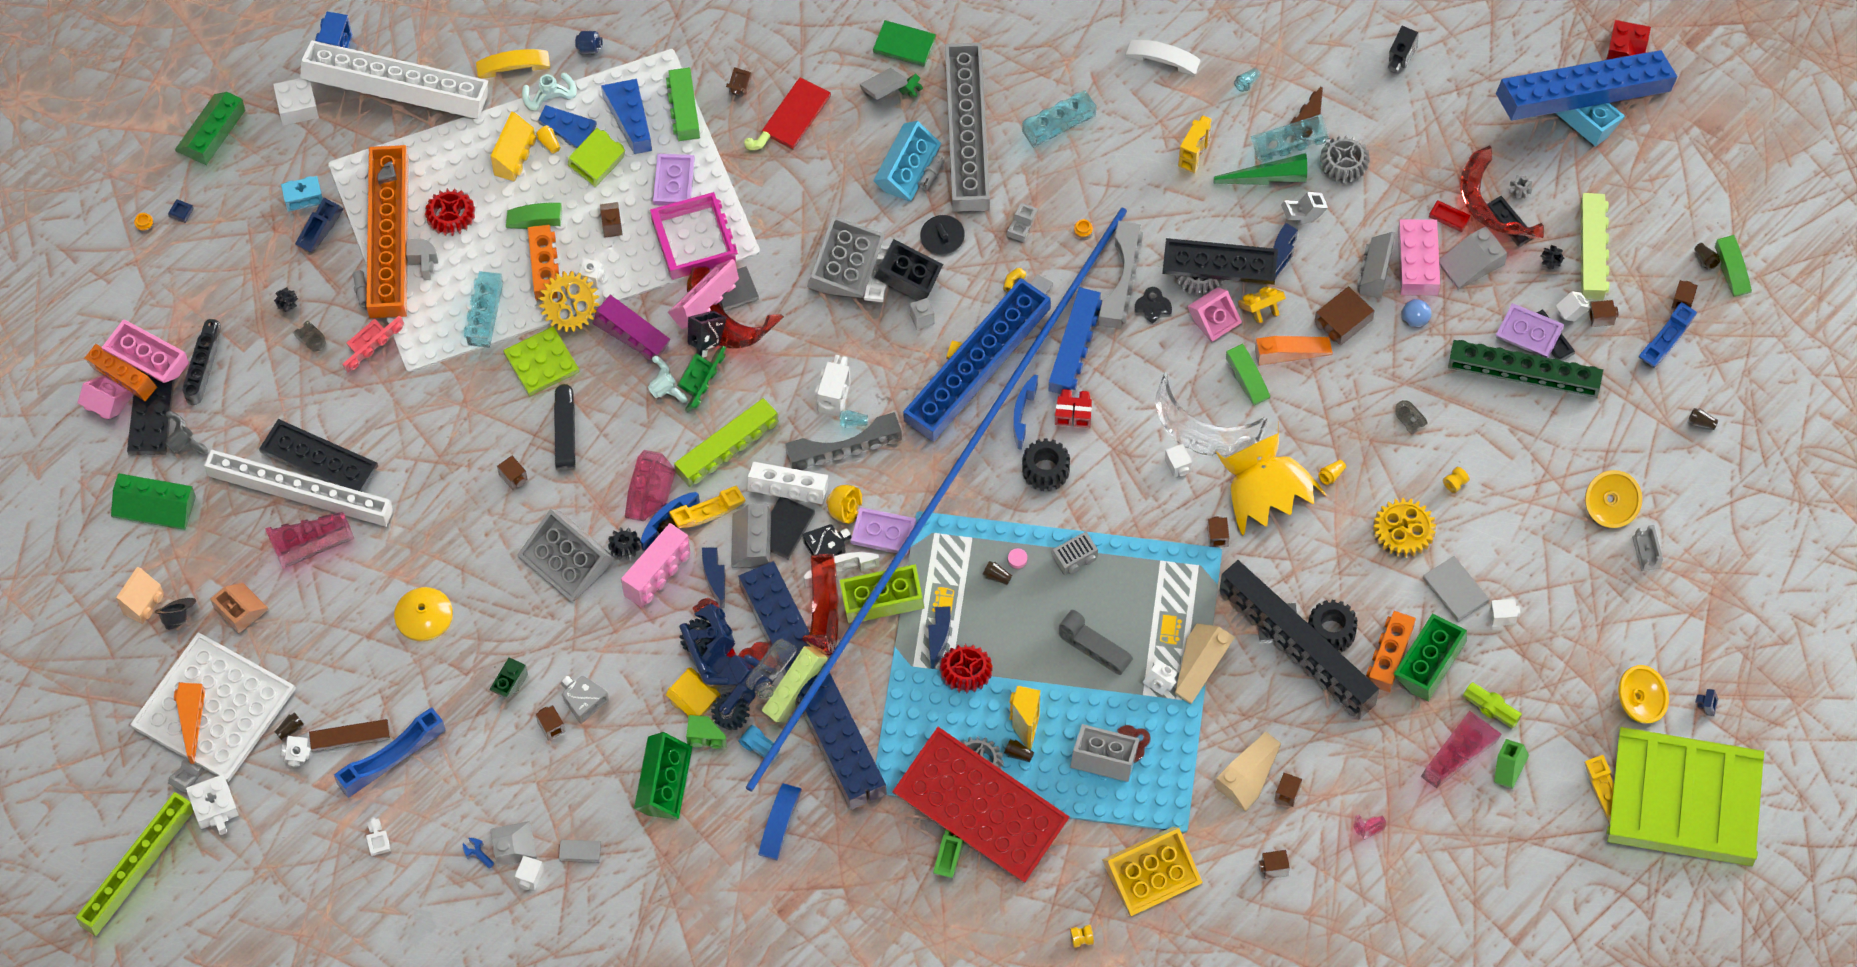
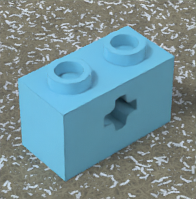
M309 176L301 180L288 181L281 184L288 212L320 205L323 200L317 176Z

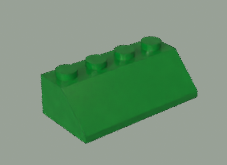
M229 92L214 94L175 148V151L207 166L246 111L242 98Z
M118 473L112 494L111 517L186 530L196 495L192 486Z
M1432 613L1394 672V676L1410 693L1429 702L1466 644L1467 630Z
M665 732L648 736L634 805L635 810L652 817L679 819L692 746Z

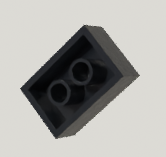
M893 239L874 278L919 301L929 296L944 264Z

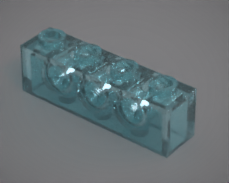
M1086 90L1075 93L1071 98L1059 101L1055 106L1049 109L1046 108L1033 117L1026 118L1022 122V132L1034 148L1095 117L1097 106Z
M1322 114L1251 136L1256 157L1259 161L1262 160L1263 162L1272 160L1273 156H1286L1291 153L1290 151L1296 149L1298 151L1305 150L1312 144H1324L1326 140L1330 139ZM1307 130H1312V136L1305 138L1304 133ZM1289 136H1295L1294 142H1286ZM1272 141H1277L1276 148L1270 149L1269 144Z
M479 271L478 278L474 280L475 294L471 295L470 300L472 309L468 310L467 321L469 323L468 327L464 328V338L467 339L469 346L487 348L491 346L503 287L502 274Z

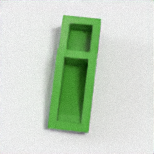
M537 203L507 210L506 228L528 229V227L542 225L561 226L562 205L561 203Z
M1735 235L1717 239L1715 249L1719 255L1720 267L1733 297L1751 293L1752 289L1748 272Z
M1242 343L1226 351V360L1235 372V378L1252 404L1255 406L1269 399L1270 394L1264 380L1244 344Z
M945 830L933 874L953 879L964 842L947 830Z

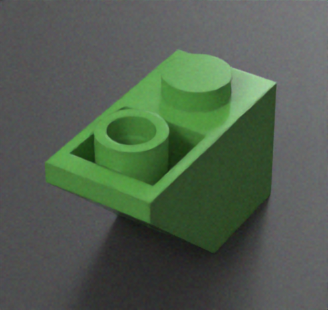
M689 715L686 735L687 744L696 748L702 746H710L713 749L727 748L726 735L708 716Z
M1509 739L1505 740L1497 757L1494 779L1496 784L1513 789L1529 757L1524 744Z

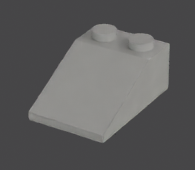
M1487 226L1470 234L1441 257L1439 265L1459 290L1505 265L1507 252Z

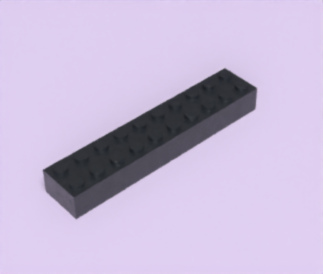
M1237 560L1222 573L1219 589L1222 597L1226 600L1229 599L1234 604L1236 610L1240 613L1243 612L1253 625L1261 627L1262 633L1267 638L1272 637L1274 642H1276V646L1281 651L1288 653L1295 664L1301 665L1309 677H1314L1322 689L1328 690L1336 702L1342 703L1350 715L1356 716L1360 720L1376 705L1379 688L1242 562Z

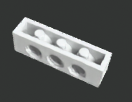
M753 462L748 475L747 491L823 504L827 492L828 475Z

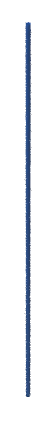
M1120 208L748 782L746 786L748 791L752 792L1089 272L1116 230L1118 221H1121L1127 213L1125 208Z

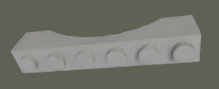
M1118 221L1115 247L1120 253L1124 271L1117 287L1109 296L1102 300L1099 326L1121 329L1122 322L1126 323L1128 311H1125V307H1129L1131 295H1128V291L1133 289L1134 279H1131V276L1136 274L1137 263H1134L1135 258H1139L1140 248L1137 246L1138 242L1142 243L1143 232L1140 231L1141 224Z

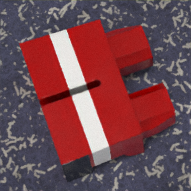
M1062 389L1061 395L1057 399L1055 425L1072 426L1074 409V427L1091 428L1092 399H1090V392L1080 391L1079 398L1072 397L1071 390Z

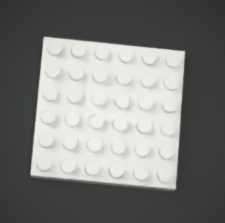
M198 632L130 726L182 757L188 758L177 703L174 701V691L178 689L179 682L203 684L205 698L195 764L202 766L205 770L216 776L224 774L226 781L229 782L296 688L295 685Z

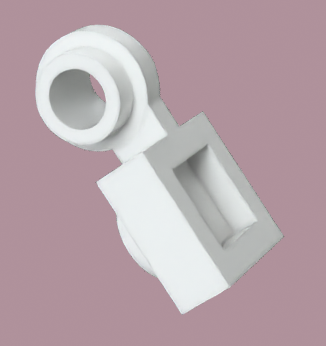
M375 817L371 818L370 821H367L370 833L374 832V834L366 835L371 856L390 852L391 849L386 830L378 832L382 830L379 818L375 819Z

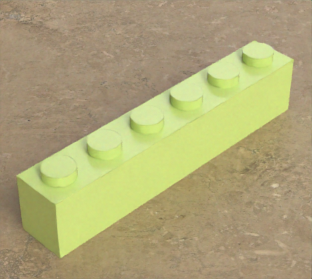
M1583 193L1580 202L1581 293L1585 299L1604 300L1605 293H1609V282H1606V277L1609 276V266L1606 265V261L1609 259V249H1606V244L1608 245L1609 233H1606L1609 218L1605 217V212L1608 213L1609 203L1605 201V194Z

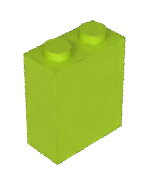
M596 128L568 157L567 165L594 187H597L624 158L625 149L621 143L612 140L607 132Z

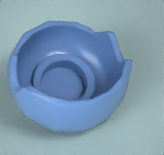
M1413 299L1407 302L1401 311L1402 320H1405L1411 327L1426 325L1432 315L1429 305L1420 299Z

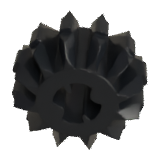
M622 527L619 529L620 532L613 530V536L608 538L610 542L608 549L612 550L611 554L613 556L618 555L619 560L623 556L627 560L629 555L635 557L636 551H640L639 544L641 543L640 538L637 537V532H631L629 527L626 531H623Z

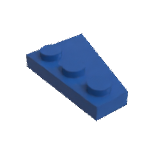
M545 105L538 119L539 124L543 127L549 126V128L553 129L555 135H559L566 143L576 148L595 130L597 125L595 120Z

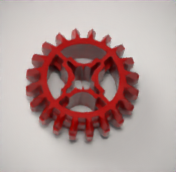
M447 188L444 193L440 190L439 195L433 194V199H429L428 205L425 207V217L431 229L436 230L438 234L443 232L445 236L448 233L454 236V232L461 234L462 229L467 231V225H472V220L475 219L473 200L470 199L468 194L464 195L462 190L457 193L455 188L452 192ZM441 208L439 215L436 216L437 211ZM464 208L465 210H464L463 214H462L461 216H459V214L461 213V210Z
M966 643L964 647L957 645L956 649L950 648L949 652H945L944 658L941 659V678L945 680L946 686L950 685L951 690L957 688L959 693L961 690H965L966 694L969 690L975 693L977 688L982 690L983 685H987L989 679H991L993 671L992 660L988 657L987 651L982 652L981 647L975 649L974 644L968 647Z

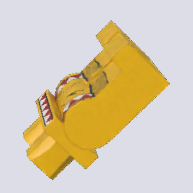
M1202 115L1199 121L1194 119L1192 122V127L1180 146L1179 167L1193 173L1196 172L1199 156L1203 154L1204 148L1207 149L1209 146L1211 118Z

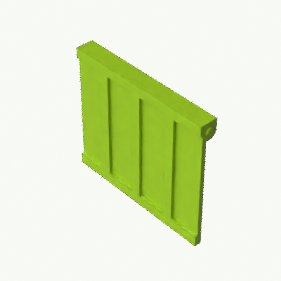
M1620 727L1611 818L1606 830V834H1608L1607 842L1753 867L1758 856L1756 849L1765 751Z

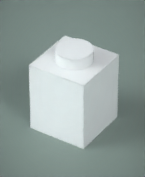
M1574 291L1570 292L1556 305L1561 318L1574 322L1591 308L1582 293Z
M1183 444L1165 450V461L1173 477L1185 476L1192 471V461Z
M1515 599L1491 601L1490 615L1492 627L1516 625L1517 617H1520V607L1516 606Z
M523 856L515 875L516 884L520 888L536 890L544 870L542 861Z

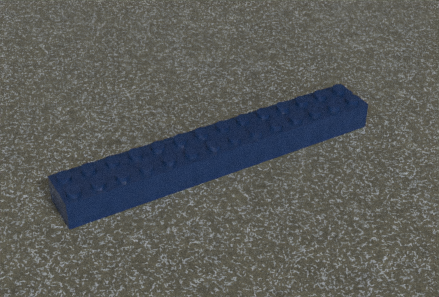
M772 561L738 575L740 588L785 676L804 646L815 647L817 650L818 648L775 562ZM829 672L803 712V715L850 810L867 803L865 792L867 790L870 802L887 795L886 783ZM818 674L812 677L800 690L796 698L798 705Z

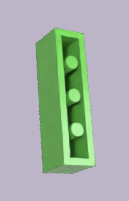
M688 67L668 70L669 77L666 78L667 89L671 88V93H668L669 104L673 103L674 107L670 108L671 118L676 121V123L672 124L674 135H678V141L699 139L700 131L691 69Z

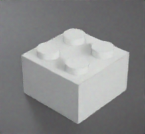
M298 78L273 84L283 126L319 118L311 81Z

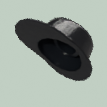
M178 599L155 610L154 613L159 614L162 624L165 625L167 630H171L186 622L188 608L196 603V599Z

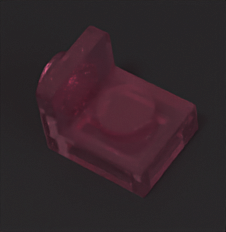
M1357 815L1355 816L1353 826L1358 835L1361 834L1365 840L1385 830L1386 820L1382 815L1377 818L1372 817L1364 823L1361 816Z

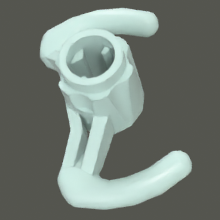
M562 73L561 78L568 84V90L557 84L556 79L552 75L545 74L540 78L539 90L534 100L531 101L529 98L528 85H524L522 88V98L525 105L530 110L535 111L548 99L560 96L566 99L574 98L576 96L575 83L568 74Z
M654 356L652 361L657 363L661 369L658 377L650 382L648 386L652 395L655 398H661L665 394L675 396L681 403H687L688 398L686 394L675 388L674 383L676 381L669 373L668 365L659 356Z

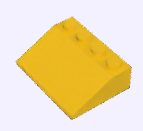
M1171 827L1102 859L1107 873L1130 916L1203 883L1178 827Z

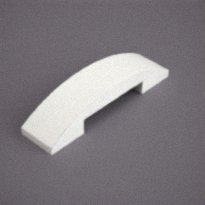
M1131 40L1126 52V57L1139 61L1147 58L1178 67L1179 72L1193 76L1196 75L1200 64V59L1187 51L1150 40Z
M881 246L866 286L864 296L866 301H884L887 284L875 279L874 276L889 246Z
M852 552L826 559L804 575L805 588L824 583V575L859 565L861 572L879 567V556L874 553Z

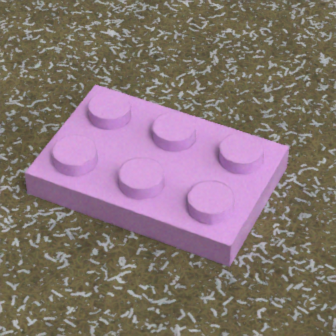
M657 154L654 205H668L691 198L694 155Z
M1512 303L1496 334V338L1548 358L1564 328V324Z
M860 507L851 544L898 553L916 525V518Z

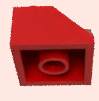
M1615 20L1606 60L1646 53L1651 27Z

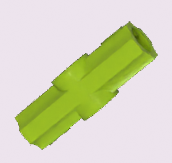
M1474 682L1469 684L1463 694V698L1479 707L1485 716L1491 719L1495 717L1512 729L1522 716V713L1506 704L1502 696L1495 692L1489 693Z

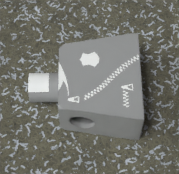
M567 676L561 682V685L566 689L562 693L564 702L580 724L584 723L609 701L607 691L585 676H581L576 681Z

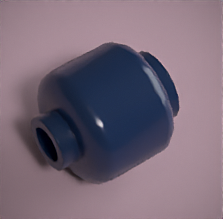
M581 31L579 35H576L575 47L581 54H597L599 49L603 47V38L599 36L597 31Z

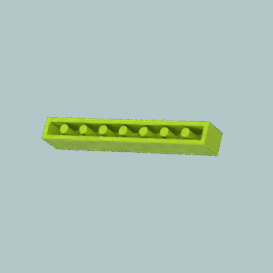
M176 792L171 795L75 917L80 927L94 936L98 935L192 815L194 810L189 800Z

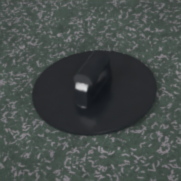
M938 215L930 218L924 223L920 232L923 246L931 253L946 255L956 251L962 245L965 237L962 224L956 218L948 215Z

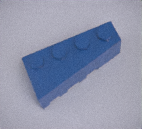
M637 78L601 85L603 99L609 106L610 112L615 117L633 153L639 154L652 151L651 138Z

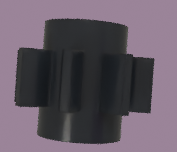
M1551 245L1550 249L1544 248L1542 255H1540L1543 260L1542 265L1548 266L1550 269H1554L1555 266H1561L1563 259H1565L1562 255L1563 250L1554 245Z
M286 287L275 293L277 297L274 302L278 309H284L287 312L297 307L295 302L298 298L294 290H288Z

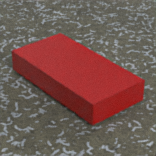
M1439 200L1436 201L1429 213V218L1460 232H1463L1471 215Z

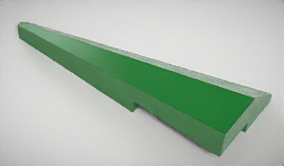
M1304 153L1214 176V184L1269 185V181L1307 182V154Z

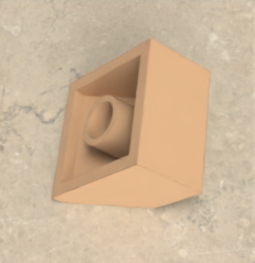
M137 567L116 599L123 615L143 624L146 619L151 617L153 608L161 602L164 593L158 582L141 568Z

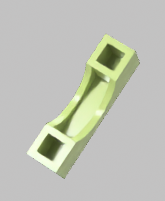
M804 646L762 711L775 722H786L796 708L795 701L800 690L812 677L820 672L828 657L815 647Z

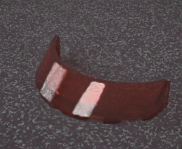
M1489 145L1474 152L1469 157V161L1462 171L1460 178L1461 196L1471 215L1483 225L1498 232L1525 238H1543L1544 225L1542 223L1532 227H1524L1518 222L1505 224L1496 219L1481 196V180L1484 171L1492 161V147Z
M692 267L687 281V292L710 272L709 267ZM719 303L709 307L710 311H715L727 317L719 346H725L726 348L738 349L755 344L784 318L782 314L767 315L762 327H748L730 318Z
M834 554L811 555L812 621L810 633L803 636V641L818 651L831 656L837 647L839 627L836 563Z

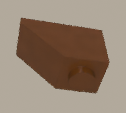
M618 202L600 204L604 238L623 235Z

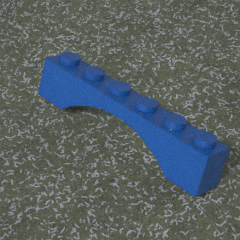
M432 707L416 717L405 731L387 746L367 758L348 764L335 773L334 777L337 785L348 798L445 732L443 720Z

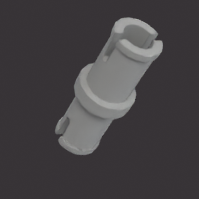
M935 155L930 165L924 169V175L918 182L920 188L925 182L922 189H929V186L937 178L938 171L945 162L943 157L937 162L940 156Z
M358 270L352 274L355 283L354 291L358 296L360 307H366L367 284L364 272Z

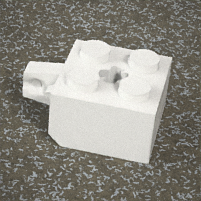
M224 774L187 787L186 790L200 829L216 825L220 835L228 833L224 822L239 814Z

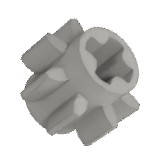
M1517 175L1515 181H1510V193H1513L1515 198L1523 197L1525 199L1527 193L1531 194L1532 181H1529L1526 176L1519 177Z

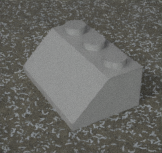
M1395 232L1372 237L1371 243L1366 244L1364 255H1367V260L1362 261L1361 271H1364L1363 276L1359 275L1357 286L1360 287L1359 294L1382 298Z
M748 504L733 513L732 568L756 567L770 563L771 511L768 504Z
M1082 724L1073 750L1070 768L1128 782L1140 739Z

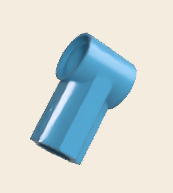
M751 725L738 740L745 749L755 751L763 758H765L774 744L754 725Z

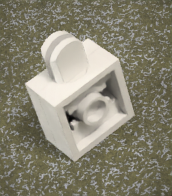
M835 355L834 362H827L826 368H822L820 374L822 381L821 384H817L815 395L817 396L816 404L820 413L841 417L851 385L850 367L847 366L848 357L843 356L840 363V355Z

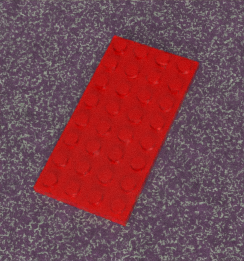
M940 727L936 728L892 791L899 798L959 839H962L963 842L1024 884L1070 818V816Z

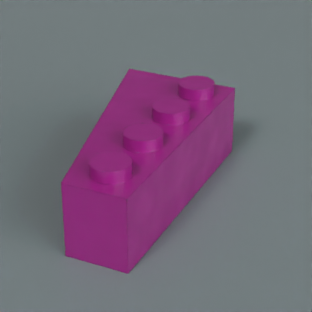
M611 294L596 311L593 325L638 351L649 360H652L654 356H660L670 342L669 337Z

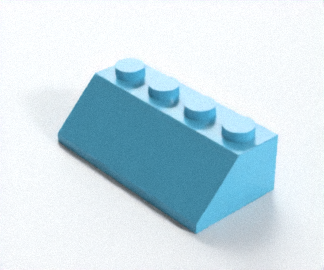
M1610 103L1556 113L1595 147L1606 140L1625 117Z
M919 121L904 123L873 181L884 192L907 201H912L919 187L918 182L924 175V169L930 165L942 143Z

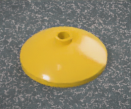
M1619 470L1604 471L1595 476L1586 489L1585 506L1587 512L1595 522L1604 527H1623L1632 522L1640 512L1642 506L1641 488L1637 481L1628 473ZM1609 495H1612L1613 500L1611 502L1607 500V497Z
M429 587L416 588L404 594L398 601L394 611V619L398 630L405 637L414 641H430L438 638L449 628L453 617L452 606L447 596L441 591Z
M1636 665L1627 669L1621 676L1618 694L1625 712L1632 719L1643 724H1650L1660 720L1666 713L1669 704L1668 689L1661 675L1649 666Z

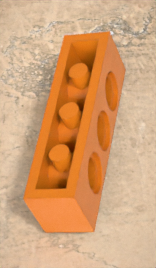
M550 225L528 227L536 301L539 300L538 297L544 296L540 292V290H546L543 283H551L549 279L544 278L551 277L555 280V273L559 274L558 263L555 264L554 259L558 258L557 248H553V243H556L555 231L551 232ZM558 292L553 293L552 299L558 298Z
M97 344L84 357L94 370L144 401L157 388L147 375L102 350V347Z
M1393 611L1392 616H1388L1384 626L1387 628L1386 633H1381L1378 644H1381L1380 649H1375L1372 658L1375 661L1373 667L1369 666L1366 677L1381 690L1389 693L1395 680L1394 672L1404 656L1415 626V617ZM1397 632L1400 636H1394L1392 633ZM1386 649H1392L1394 652L1389 653ZM1384 665L1387 666L1388 669H1381L1379 666Z

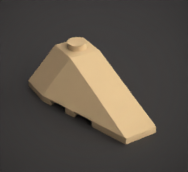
M1197 623L1186 639V647L1182 657L1175 694L1189 704H1192L1235 637L1219 626Z
M1263 733L1216 778L1215 788L1246 812L1259 798L1281 743L1269 733Z

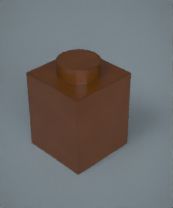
M1680 280L1671 308L1676 309L1681 302L1691 308L1698 285L1690 281Z
M1613 300L1590 303L1591 308L1588 312L1592 327L1615 324L1619 312L1618 307L1614 306Z
M513 455L497 465L500 477L512 490L521 487L528 480L526 470Z
M1215 516L1208 519L1209 547H1229L1227 517Z
M553 705L544 707L536 713L537 722L548 741L566 732L564 723Z
M1283 772L1274 801H1277L1282 806L1294 807L1301 788L1302 778Z
M1286 850L1262 853V859L1259 861L1260 873L1264 872L1265 879L1289 876L1290 866Z

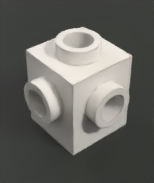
M584 259L582 265L578 266L577 273H581L580 279L587 276L586 283L592 281L591 288H597L598 290L601 281L603 282L605 277L602 263L595 259Z
M1157 660L1143 683L1163 695L1166 689L1170 691L1176 683L1174 677L1178 672Z
M287 736L285 745L282 744L280 756L284 757L283 762H288L289 766L299 767L300 764L305 762V759H309L310 748L307 747L308 738Z

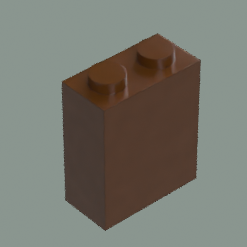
M1348 286L1316 311L1315 324L1319 329H1323L1332 341L1337 342L1341 346L1373 320L1375 310Z

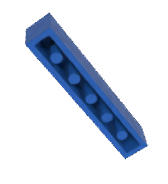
M1079 287L1049 379L1048 391L1061 394L1062 389L1076 390L1078 384L1076 377L1077 374L1082 372L1083 363L1081 361L1082 358L1086 359L1088 353L1087 342L1091 343L1093 332L1091 330L1092 327H1096L1098 321L1096 314L1097 311L1101 310V292Z

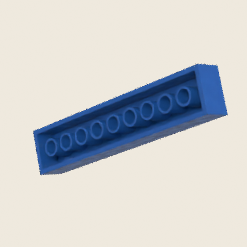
M1662 50L1503 78L1500 81L1496 95L1510 120L1513 121L1671 92L1678 76Z
M1020 278L903 411L904 422L934 442L1051 309V298Z

